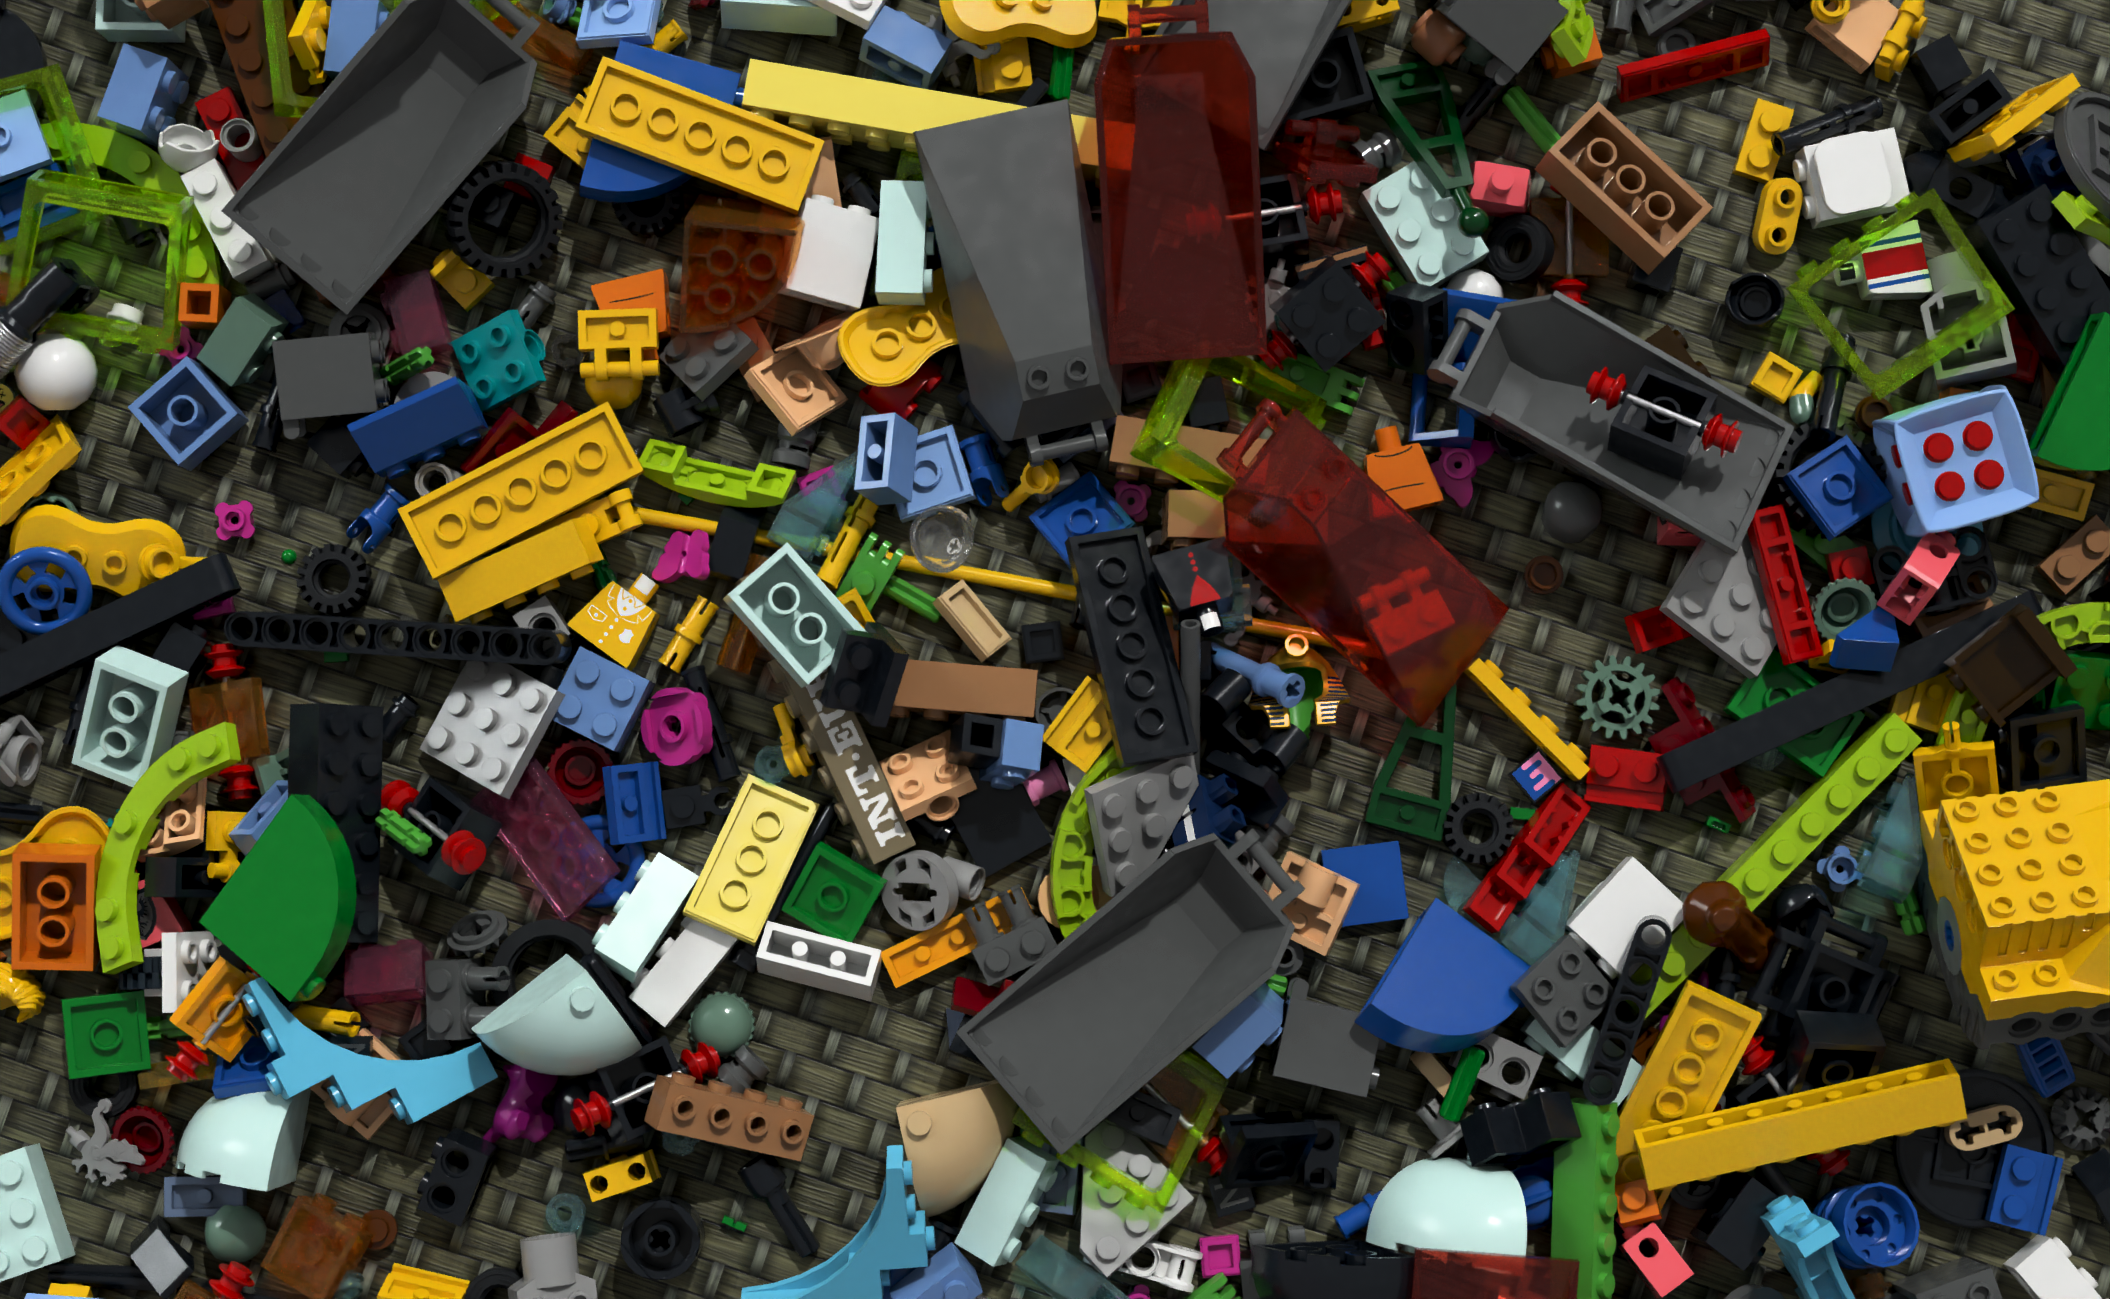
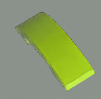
M651 438L639 458L645 471L642 475L683 495L725 506L759 508L784 504L796 478L795 470L759 463L755 472L690 458L687 457L686 446Z

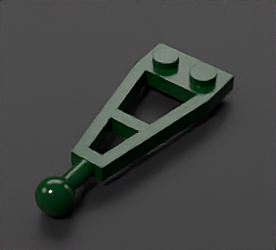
M1426 60L1368 70L1366 75L1377 111L1441 198H1453L1460 212L1457 221L1460 232L1468 238L1482 236L1488 229L1489 218L1483 209L1474 207L1468 194L1473 188L1474 180L1451 88L1441 67L1432 66ZM1436 100L1445 135L1421 140L1398 107ZM1450 153L1456 177L1449 178L1434 156Z
M1445 629L1435 639V650L1439 658L1434 678H1424L1378 773L1364 818L1365 823L1441 842L1444 821L1447 820L1448 816L1446 813L1451 804L1457 688L1456 684L1448 682L1454 659L1460 657L1466 647L1464 636L1455 629ZM1431 692L1444 695L1441 733L1415 726ZM1409 738L1440 746L1437 800L1386 787Z

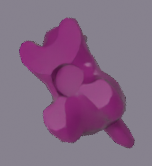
M516 1064L504 1065L503 1070L510 1079L509 1088L505 1097L496 1108L493 1125L482 1138L492 1143H495L500 1137H506L508 1140L528 1139L534 1143L540 1142L548 1136L554 1126L552 1116L543 1111L542 1104L545 1097L555 1087L558 1075L538 1073Z

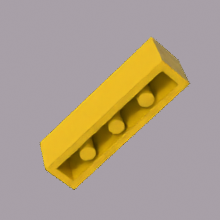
M584 516L570 519L437 580L455 622L470 619L472 624H476L493 617L491 609L502 604L505 610L527 602L525 594L537 590L538 595H542L559 588L560 583L558 580L570 575L572 580H576L594 572L592 565L604 560L587 518Z

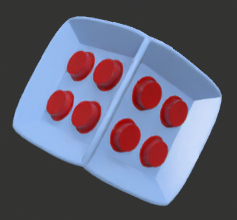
M1991 385L1980 391L1966 392L1937 399L1872 422L1874 444L1877 447L1876 453L1877 456L1881 455L1884 461L1880 468L1881 470H1886L1887 474L1884 482L1894 497L1891 500V504L1903 528V532L1907 536L1923 537L1928 533H1939L1966 527L2018 511L2039 501L2037 474L2024 427L2014 400L2004 385Z

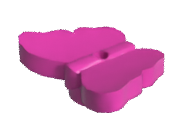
M1473 439L1470 449L1440 447L1442 454L1439 457V461L1430 465L1439 487L1444 488L1445 494L1452 498L1459 508H1465L1469 505L1473 495L1471 478L1475 477L1477 467L1486 463L1494 453L1495 449L1491 446L1490 441H1477ZM1460 463L1461 468L1457 469L1454 465Z
M699 529L695 530L691 536L680 531L674 532L664 547L665 553L660 556L658 565L652 572V578L661 583L674 582L682 575L686 577L691 576L700 581L706 580L710 573L708 533Z

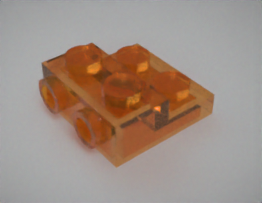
M316 1193L315 1196L298 1195L260 1266L310 1299H332L346 1271L356 1269L374 1235L365 1230L367 1221L349 1212H346L344 1216L334 1210L337 1202L321 1193Z

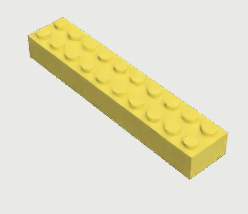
M750 59L742 100L744 110L809 135L832 136V142L841 145H852V141L868 143V148L882 152H889L890 147L904 149L905 154L916 158L919 157L913 134L915 131L1027 108V106ZM1071 114L1084 181L1094 182L1096 188L1106 191H1117L1118 187L1126 188L1134 145L1135 125Z

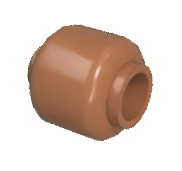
M1428 9L1409 31L1413 35L1410 42L1411 47L1432 66H1440L1445 61L1452 65L1467 49L1462 43L1467 34L1438 10L1433 12L1431 9Z

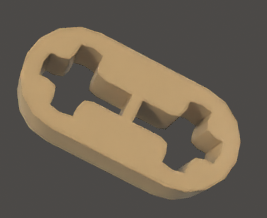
M1415 1051L1410 1056V1059L1445 1098L1454 1074L1435 1053ZM1470 1094V1096H1469V1098H1468V1101H1467V1103H1466L1465 1108H1466L1472 1101H1474V1098H1473V1096H1472L1471 1094Z
M1993 1104L1967 1111V1119L1955 1121L1954 1124L1944 1127V1136L1952 1147L1963 1151H1972L2016 1138L2022 1130L2023 1121L2019 1111L2014 1107L2005 1104ZM1999 1112L2011 1118V1123L2005 1126L2006 1132L1996 1127L1988 1129L1987 1123L1999 1120ZM1962 1122L1968 1127L1978 1126L1980 1130L1970 1133L1968 1135V1142L1955 1136V1132L1961 1130L1960 1123Z

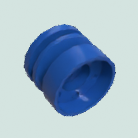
M1877 1182L1832 1189L1821 1197L1813 1211V1214L1831 1221L1840 1235L1832 1241L1833 1250L1840 1268L1856 1270L1898 1265L1911 1255L1918 1243L1920 1225L1917 1210L1905 1193L1890 1184Z

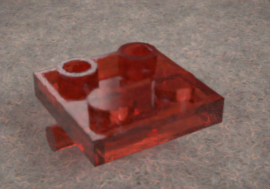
M1312 118L1310 121L1287 120L1285 124L1286 134L1303 136L1305 139L1303 144L1276 141L1273 156L1286 164L1285 169L1304 174L1303 179L1305 181L1316 184H1326L1327 179H1335L1338 184L1355 188L1360 186V182L1376 184L1379 168L1344 148L1335 147L1337 140L1357 142L1360 136L1359 127L1339 125L1335 120Z

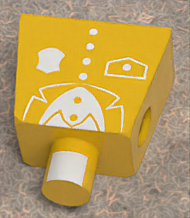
M640 573L628 591L616 582L611 581L567 625L626 669L632 671L660 618L658 613L647 606V603L660 586L643 573Z

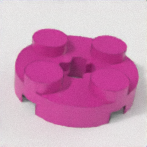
M684 687L662 689L651 697L654 701L649 709H644L641 717V734L647 750L650 753H656L658 758L662 759L659 762L668 766L688 765L697 761L703 754L711 751L713 747L712 718L708 708V700L704 694ZM675 717L679 719L681 724L680 733L672 729V723L677 722Z

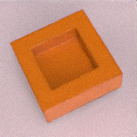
M1644 1178L1615 1185V1195L1618 1202L1617 1210L1623 1228L1662 1219L1656 1191H1649Z

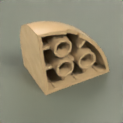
M997 1080L900 1101L896 1106L907 1161L912 1160L915 1193L920 1210H925L926 1218L955 1208L983 1187L1007 1138L1013 1137L1018 1104Z

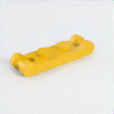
M624 488L551 520L509 542V545H515L570 519L584 516L587 518L598 545L642 526L643 522L640 514H635L630 502L634 499L630 488ZM614 508L617 509L620 520L617 522L614 521L611 510Z

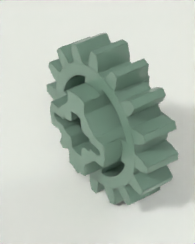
M1614 655L1607 657L1606 666L1599 660L1594 661L1592 666L1595 672L1582 671L1580 675L1586 683L1578 684L1574 687V690L1582 693V698L1574 701L1573 704L1574 706L1583 707L1585 710L1578 717L1579 720L1590 719L1592 721L1588 730L1591 733L1602 728L1603 739H1610L1613 732L1616 731L1619 740H1624L1627 738V729L1634 735H1639L1642 733L1639 723L1651 725L1653 720L1648 715V711H1657L1660 707L1656 703L1651 702L1652 697L1660 694V689H1650L1649 683L1656 677L1654 674L1645 677L1641 674L1645 667L1643 663L1637 664L1634 668L1631 667V657L1629 656L1623 657L1620 664H1617ZM1612 672L1624 673L1634 680L1630 682L1618 680ZM1596 683L1600 690L1597 701L1592 703V690ZM1613 691H1622L1625 697L1620 700L1621 705L1619 703L1613 705L1610 703L1609 698L1613 696ZM1641 693L1642 702L1637 713L1634 704L1637 694ZM1605 713L1615 715L1622 724L1608 722L1600 716Z

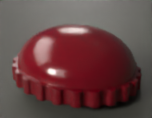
M577 738V740L570 739L567 743L563 742L559 748H555V753L550 755L551 760L547 763L549 767L547 775H549L548 782L552 784V790L557 792L556 794L559 798L562 797L565 802L569 801L573 805L578 803L583 806L585 803L592 804L595 800L599 801L601 796H605L602 767L612 766L613 761L609 759L610 755L604 751L603 746H599L595 741L591 742L588 738L585 740Z
M137 1106L122 1113L120 1118L115 1121L116 1125L112 1128L113 1134L111 1138H116L119 1141L126 1139L129 1144L136 1145L138 1152L146 1160V1163L141 1166L122 1162L131 1172L136 1171L138 1174L156 1172L170 1160V1155L173 1153V1146L175 1145L172 1126L161 1112H157L155 1108L150 1109L148 1106Z

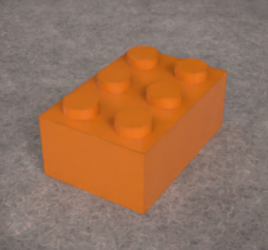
M20 843L12 853L11 970L94 971L100 960L95 907L102 845Z

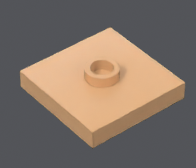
M795 346L784 349L750 368L743 376L791 436L796 435L839 409L848 400L825 370L813 367Z

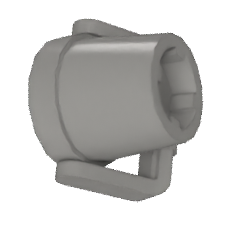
M23 715L9 717L0 724V780L9 787L29 785L35 779L41 764V747L44 744V739ZM16 728L22 734L20 736H12Z

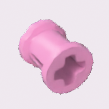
M1055 759L1050 760L1048 766L1040 769L1039 772L1023 782L1034 807L1040 804L1041 799L1059 790L1063 792L1069 790Z

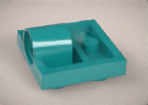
M507 310L451 342L466 381L472 389L482 413L490 412L547 381L539 363L546 357L544 343L533 330L525 329L518 310Z

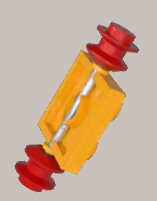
M219 956L169 1018L175 1026L193 1037L191 1040L193 1043L190 1041L176 1042L180 1051L175 1057L165 1056L170 1062L166 1069L183 1082H186L189 1077L197 1081L196 1068L199 1065H210L207 1054L201 1049L206 1051L209 1048L231 1063L251 1038L252 1034L247 1030L242 1020L244 1016L250 1014L243 1002L242 996L247 994L244 986L261 976L248 964H246V967L252 973L248 970L244 973L222 956Z

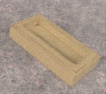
M963 579L937 597L932 603L981 663L1012 639Z

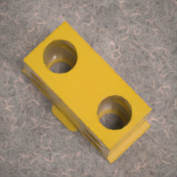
M1352 0L1345 12L1346 16L1342 17L1336 30L1352 26L1355 33L1391 23L1396 12L1400 11L1398 0Z
M653 1149L629 1157L626 1154L610 1159L608 1164L585 1171L583 1176L591 1201L595 1202L619 1193L625 1194L634 1191L637 1187L660 1178L661 1174ZM637 1163H640L644 1166L645 1174H639L637 1172ZM600 1176L606 1178L608 1183L607 1187L600 1185Z

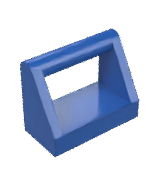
M1453 363L1452 366L1462 371L1466 363ZM1413 373L1408 443H1419L1421 446L1470 449L1474 438L1475 418L1458 406L1456 411V428L1454 430L1425 432L1428 380L1432 379L1428 375L1424 376Z

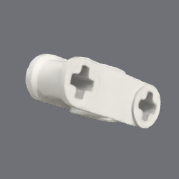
M1151 1240L1144 1246L1151 1249L1155 1256L1150 1266L1145 1268L1139 1267L1134 1264L1131 1258L1118 1270L1159 1282L1170 1288L1192 1293L1195 1286L1191 1283L1198 1260H1202L1203 1253L1184 1246ZM1083 1257V1262L1090 1264L1089 1261L1085 1257ZM1185 1260L1181 1275L1178 1276L1181 1261Z

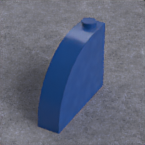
M619 41L615 61L741 108L745 88L739 87L740 73L626 41ZM592 138L580 182V196L598 201L617 203L641 201L672 191L689 181L693 176Z
M1435 898L1414 923L1354 1022L1374 1036L1401 1048L1426 1053L1459 1051L1484 1040L1518 1006L1520 1008L1525 1006L1510 986L1531 966L1438 898Z

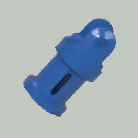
M988 433L978 434L958 443L961 451L965 452L971 470L969 478L977 500L984 507L992 504V496L989 490L991 482L999 497L1005 498L1010 492L1002 464L996 462L990 445L992 439Z
M390 483L384 486L385 492L371 508L366 507L347 529L346 535L352 539L357 537L367 526H371L372 535L362 547V551L366 554L373 552L393 530L391 525L400 516L397 509L411 502Z

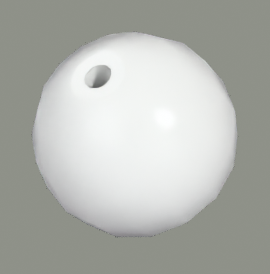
M71 334L38 335V340L32 348L21 357L19 362H16L14 375L18 389L31 404L46 411L72 410L87 401L97 383L98 368L95 357L87 345Z

